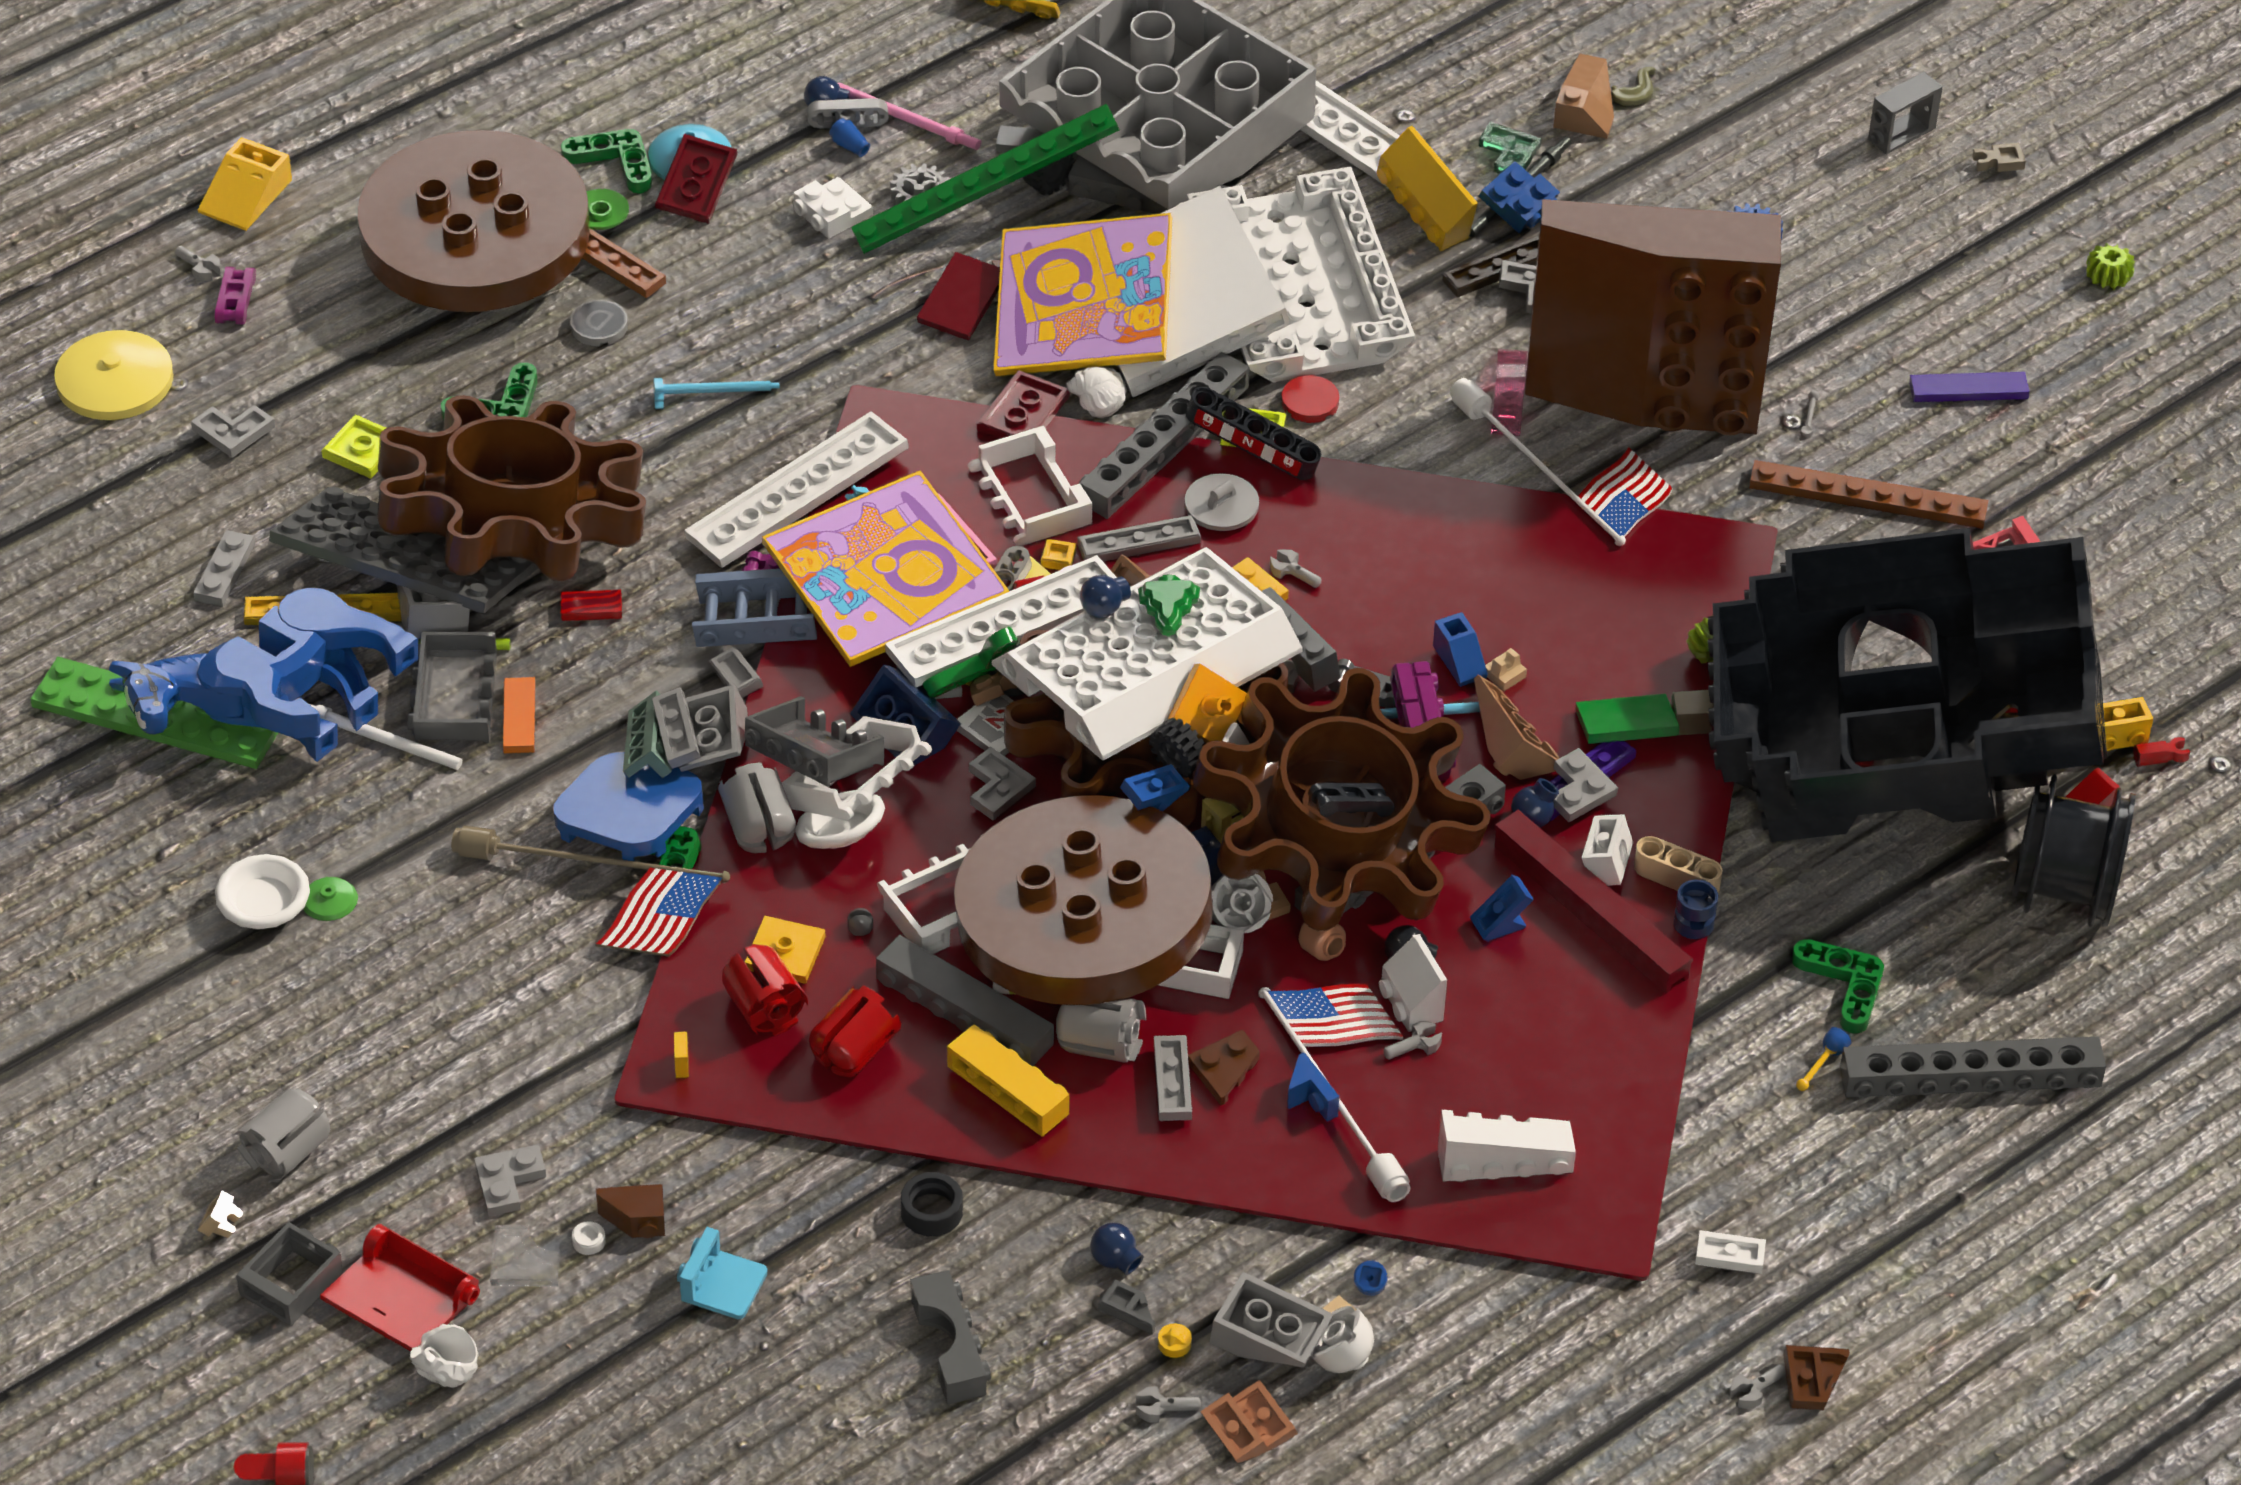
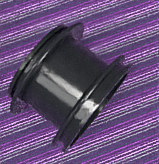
M2053 774L2047 793L2040 792V785H2035L2019 853L2012 896L2017 897L2018 891L2026 892L2024 913L2029 912L2033 894L2088 905V926L2092 927L2095 919L2102 920V927L2107 928L2123 869L2136 794L2130 793L2128 799L2121 798L2122 789L2118 787L2111 806L2055 795L2057 775Z

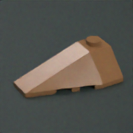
M1478 674L1474 681L1487 748L1495 760L1493 766L1504 776L1511 774L1519 780L1555 772L1554 763L1560 759L1555 750L1548 742L1543 741L1542 743L1534 734L1537 731L1534 726L1517 714L1519 712L1518 708L1498 686Z

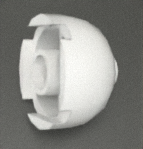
M1258 874L1239 881L1228 879L1224 875L1221 876L1212 886V919L1218 926L1243 930L1244 933H1250L1261 928L1270 917L1271 902H1273V895L1268 883Z
M1345 1306L1332 1312L1333 1318L1311 1354L1315 1362L1332 1373H1345L1362 1368L1367 1363L1374 1344L1373 1329L1368 1319L1358 1308L1355 1311L1352 1306Z

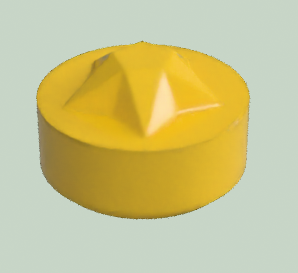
M1168 1324L1159 1331L1158 1348L1164 1355L1178 1358L1190 1351L1192 1335L1190 1330L1184 1325Z

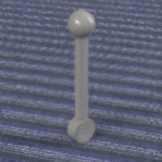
M1815 390L1810 391L1808 394L1810 403L1805 426L1801 428V436L1804 438L1811 437L1813 432L1811 422L1815 403L1820 397L1819 393Z

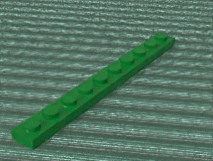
M1106 103L851 228L865 254L1119 131V127Z

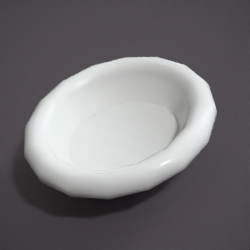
M856 790L841 792L838 794L840 796V799L843 801ZM873 794V800L868 805L861 804L853 810L854 816L849 820L805 812L798 820L795 833L799 842L810 848L835 849L846 847L864 838L882 820L885 805L880 796Z
M270 854L248 856L233 863L220 876L215 888L216 905L226 919L240 927L258 930L277 927L292 920L305 907L310 894L308 877L301 867L285 857Z

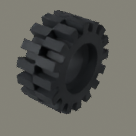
M1073 154L1024 176L1023 180L1042 195H1052L1053 190L1058 192L1060 190L1059 186L1062 185L1064 187L1066 184L1065 179H1069V171H1071L1072 164L1075 162Z
M1171 718L1150 735L1149 745L1153 746L1151 748L1152 754H1157L1155 758L1157 762L1161 761L1164 764L1162 767L1172 764L1182 778H1188L1194 772L1204 741L1202 738L1198 739V732L1196 730H1190L1191 725L1188 723L1184 725L1181 719Z

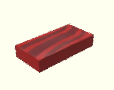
M621 590L561 592L562 621L622 619Z

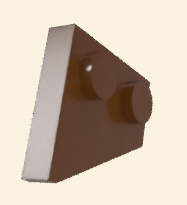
M1240 1030L1188 1055V1064L1217 1102L1223 1105L1227 1102L1228 1094L1235 1085L1239 1086L1244 1080L1246 1072L1251 1070L1258 1062L1260 1051L1246 1033Z
M1786 1345L1783 1357L1790 1408L1824 1410L1848 1359L1849 1349Z

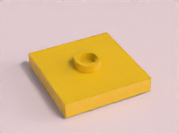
M764 916L753 944L767 945L774 948L796 981L806 984L826 937L825 929ZM747 956L745 964L750 971L754 972L751 966L752 962Z

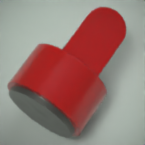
M278 1442L276 1453L240 1455L234 1462V1472L242 1480H275L276 1485H313V1448L309 1446L308 1442Z

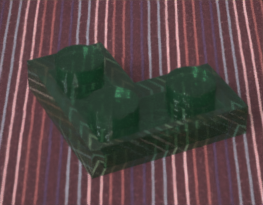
M1490 121L1479 138V147L1500 153L1494 163L1493 172L1501 174L1515 161L1526 170L1541 147L1542 138Z

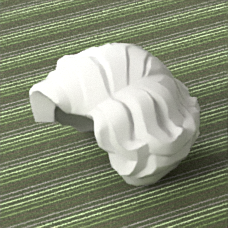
M1103 366L1086 368L1075 373V377L1066 383L1069 392L1079 396L1080 405L1083 409L1088 410L1092 417H1110L1123 406L1127 392L1125 381L1121 373L1116 372L1112 368L1108 369Z
M442 1324L422 1335L421 1345L412 1349L410 1359L421 1376L443 1387L453 1388L472 1379L478 1368L477 1359L479 1354L476 1343L464 1328L457 1325Z

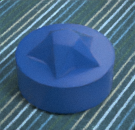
M1369 1260L1362 1262L1354 1272L1355 1286L1365 1295H1377L1387 1285L1386 1269L1377 1261Z

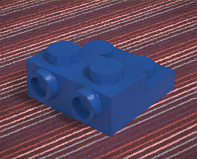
M1515 161L1482 189L1478 197L1520 234L1526 227L1532 229L1541 220L1542 199L1557 200L1556 198L1560 191L1540 173L1534 178Z

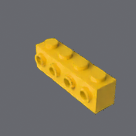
M2143 697L2103 703L2107 751L2134 747V745L2149 742L2153 717Z
M973 1024L947 1046V1066L1040 1136L1043 1137L1069 1115V1093L1066 1089L1044 1076L1039 1068L1031 1066L1021 1059L1013 1049H1008L999 1043L990 1032L983 1031Z

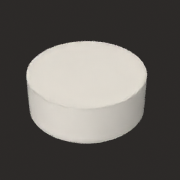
M582 1222L572 1231V1245L581 1254L593 1255L600 1252L605 1246V1231L596 1222Z

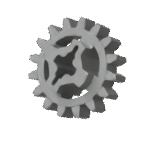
M922 163L921 167L911 164V169L909 170L902 167L901 174L894 173L893 180H890L891 200H896V205L949 180L950 177H945L944 170L937 172V166L935 165L930 169L926 168V163Z

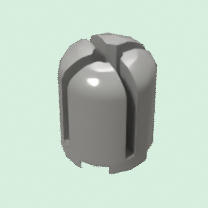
M761 762L746 764L736 768V775L728 779L724 785L721 780L718 790L738 845L743 850L751 853H766L764 839L768 837L773 851L782 847L792 839L795 833L796 821L776 768L774 767V770L764 768Z
M1124 998L1102 1004L1061 1005L1056 1018V1034L1061 1048L1069 1053L1124 1063L1128 1062V1060L1135 1061L1143 1043L1142 1039L1137 1038L1140 1029V1019L1146 1020L1144 1002L1134 998Z
M294 1088L284 1090L234 1134H239L241 1144L237 1149L252 1169L255 1170L260 1166L273 1176L269 1181L279 1182L328 1138L331 1129L324 1109L314 1113L313 1111L318 1107L319 1103L310 1094Z

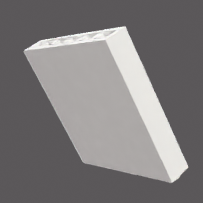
M1221 186L1208 190L1193 199L1162 212L1171 213L1173 218L1166 360L1117 365L1132 397H1136L1205 365L1220 352L1228 354L1291 325L1286 307Z

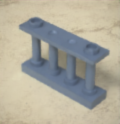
M781 569L696 574L695 584L700 604L706 603L705 620L692 622L697 647L817 639L814 615L807 614L806 604ZM796 597L795 615L777 616L778 599ZM766 599L765 617L747 618L748 601ZM736 601L735 619L717 620L718 603Z

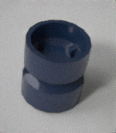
M1694 879L1686 881L1679 887L1673 924L1675 930L1680 935L1689 939H1702L1710 935L1714 930L1718 892L1711 883Z

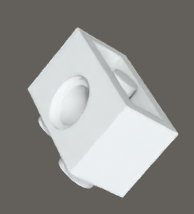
M1624 814L1594 816L1582 855L1584 866L1607 886L1621 885L1633 845Z

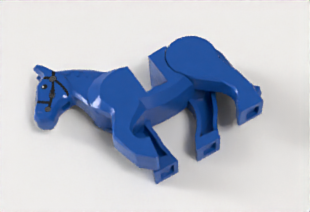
M305 588L286 595L280 602L279 610L278 606H274L259 620V647L237 636L210 650L209 653L160 659L148 664L113 661L110 663L109 671L122 678L110 679L109 684L113 689L124 692L127 705L145 733L153 735L162 733L167 728L168 712L177 701L181 700L203 709L213 720L233 725L265 728L300 741L306 747L308 754L318 762L337 747L338 724L321 719L319 711L300 696L307 692L317 681L330 685L342 696L347 708L348 718L354 729L358 731L364 724H367L378 715V692L369 685L363 667L351 648L367 647L382 652L389 669L394 676H397L418 660V638L404 631L399 625L373 613L348 606L333 592L321 588Z

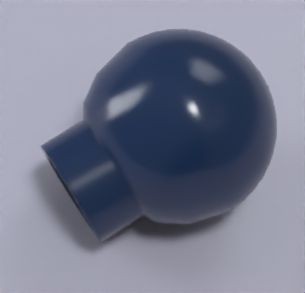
M828 76L813 78L808 82L804 90V100L807 107L814 101L849 99L850 90L840 88V85Z
M1107 575L1092 576L1081 587L1080 603L1083 609L1091 616L1097 618L1108 617L1119 609L1123 601L1130 599V585L1122 576L1117 578Z
M1539 778L1534 786L1525 787L1515 794L1511 803V812L1514 813L1520 810L1541 828L1551 820L1554 813L1553 801L1558 796L1559 791L1551 782Z
M1107 1223L1100 1226L1092 1235L1090 1241L1091 1254L1100 1265L1110 1269L1118 1268L1125 1275H1129L1143 1261L1144 1255L1136 1249L1135 1237L1126 1226L1120 1223Z

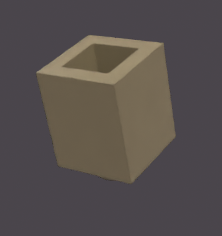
M1708 690L1673 692L1671 707L1680 726L1679 735L1707 734L1712 730L1709 721V708H1713L1714 703H1710Z

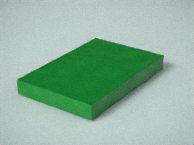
M1666 694L1576 702L1575 711L1588 744L1679 735L1680 726Z

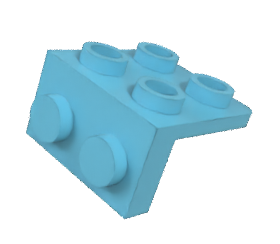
M706 1227L701 1238L697 1237L694 1240L688 1262L682 1263L679 1268L677 1282H680L681 1301L735 1319H743L767 1276V1267L763 1264L720 1251L719 1230Z

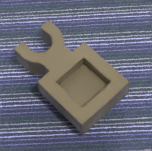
M2019 142L1992 145L1991 150L1973 149L1972 158L1973 161H1977V171H1985L1991 167H1996L1997 172L2025 169L2026 160Z

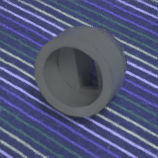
M856 908L851 911L848 917V930L856 936L869 934L873 929L871 913L864 908Z

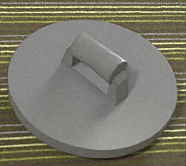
M1211 474L1196 480L1190 485L1185 494V509L1188 515H1192L1195 523L1216 531H1229L1241 528L1254 519L1259 509V497L1255 488L1243 478L1230 474Z

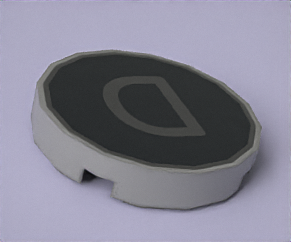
M591 300L582 303L574 309L570 316L572 334L575 339L590 346H601L600 343L608 342V345L616 343L624 337L628 330L627 314L623 307L608 300Z

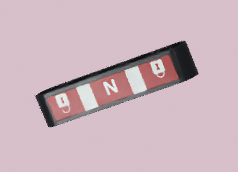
M1198 387L1192 392L1185 412L1187 419L1191 423L1299 480H1309L1314 476L1322 455L1320 448L1316 444L1210 388Z

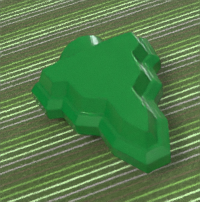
M1167 574L1161 576L1157 581L1145 582L1143 587L1138 589L1139 602L1146 606L1147 614L1155 617V626L1163 636L1170 637L1180 628L1182 618L1191 612L1192 605L1199 602L1200 587L1190 580H1181L1175 575Z

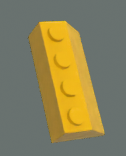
M1413 126L1408 127L1380 156L1376 174L1380 182L1386 185L1393 193L1396 201L1402 204L1409 212L1411 219L1424 230L1429 241L1434 243L1440 251H1443L1469 238L1478 203Z

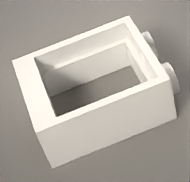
M1210 924L1207 936L1199 949L1224 954L1219 973L1184 966L1176 974L1160 983L1159 986L1229 999L1243 953L1244 931Z

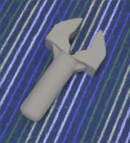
M184 246L176 248L175 254L194 266L192 268L193 277L197 280L213 281L212 272L209 269L221 275L220 260L216 255L211 254L207 258H201Z
M1277 550L1278 560L1270 557V569L1277 578L1281 579L1286 574H1291L1314 588L1321 584V577L1297 564L1299 554L1293 550Z
M1418 1022L1412 1025V1037L1385 1047L1384 1055L1387 1059H1392L1416 1048L1423 1049L1427 1055L1435 1053L1440 1047L1442 1032L1430 1038L1425 1037L1435 1033L1436 1024Z
M1778 1364L1755 1379H1747L1742 1373L1737 1375L1732 1380L1729 1399L1736 1396L1739 1392L1750 1391L1749 1394L1739 1398L1738 1408H1756L1762 1404L1763 1395L1760 1391L1785 1377V1367Z
M1158 1386L1146 1387L1136 1395V1404H1153L1152 1406L1143 1405L1136 1407L1137 1416L1149 1423L1159 1422V1416L1165 1411H1195L1201 1408L1199 1397L1165 1398L1159 1394Z

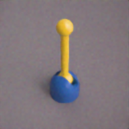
M1831 1027L1823 1038V1048L1825 1051L1806 1076L1796 1082L1798 1090L1806 1091L1809 1088V1081L1830 1055H1840L1843 1052V1047L1851 1045V1038L1845 1031L1837 1027Z

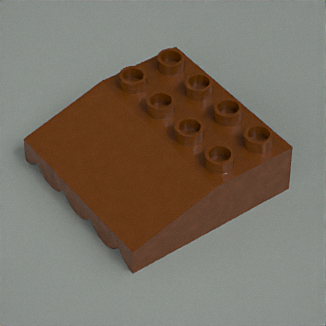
M1542 199L1536 276L1534 280L1525 373V395L1640 427H1655L1670 432L1685 429L1715 431L1724 435H1737L1740 433L1757 434L1781 268V215Z

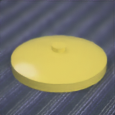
M113 330L87 336L71 345L59 358L54 377L60 399L72 411L92 419L120 420L142 414L162 401L171 388L173 368L167 350L155 339L138 332Z

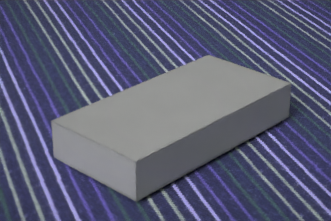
M736 646L709 660L711 668L724 685L730 686L735 684L742 698L763 687L761 678Z

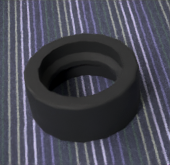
M925 1172L914 1176L906 1182L901 1191V1217L905 1225L914 1233L923 1236H940L951 1232L958 1226L963 1217V1192L958 1182L950 1176L939 1172ZM938 1194L951 1201V1207L939 1214H924L913 1208L912 1203L921 1196Z

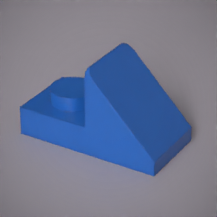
M1170 764L1126 778L1120 788L1138 810L1151 806L1163 812L1187 792L1190 786L1174 766Z
M1511 875L1470 916V919L1482 938L1489 941L1524 929L1526 924L1519 914L1534 899L1520 877Z
M1305 1052L1298 1056L1289 1085L1287 1108L1291 1109L1309 1100L1312 1109L1315 1112H1320L1326 1121H1330L1338 1117L1339 1095Z

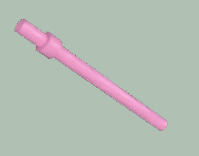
M838 83L840 88L850 90L849 99L876 98ZM886 102L888 105V115L945 137L947 142L954 145L962 144L974 150H978L981 146V140L964 134V131L955 126L947 127Z

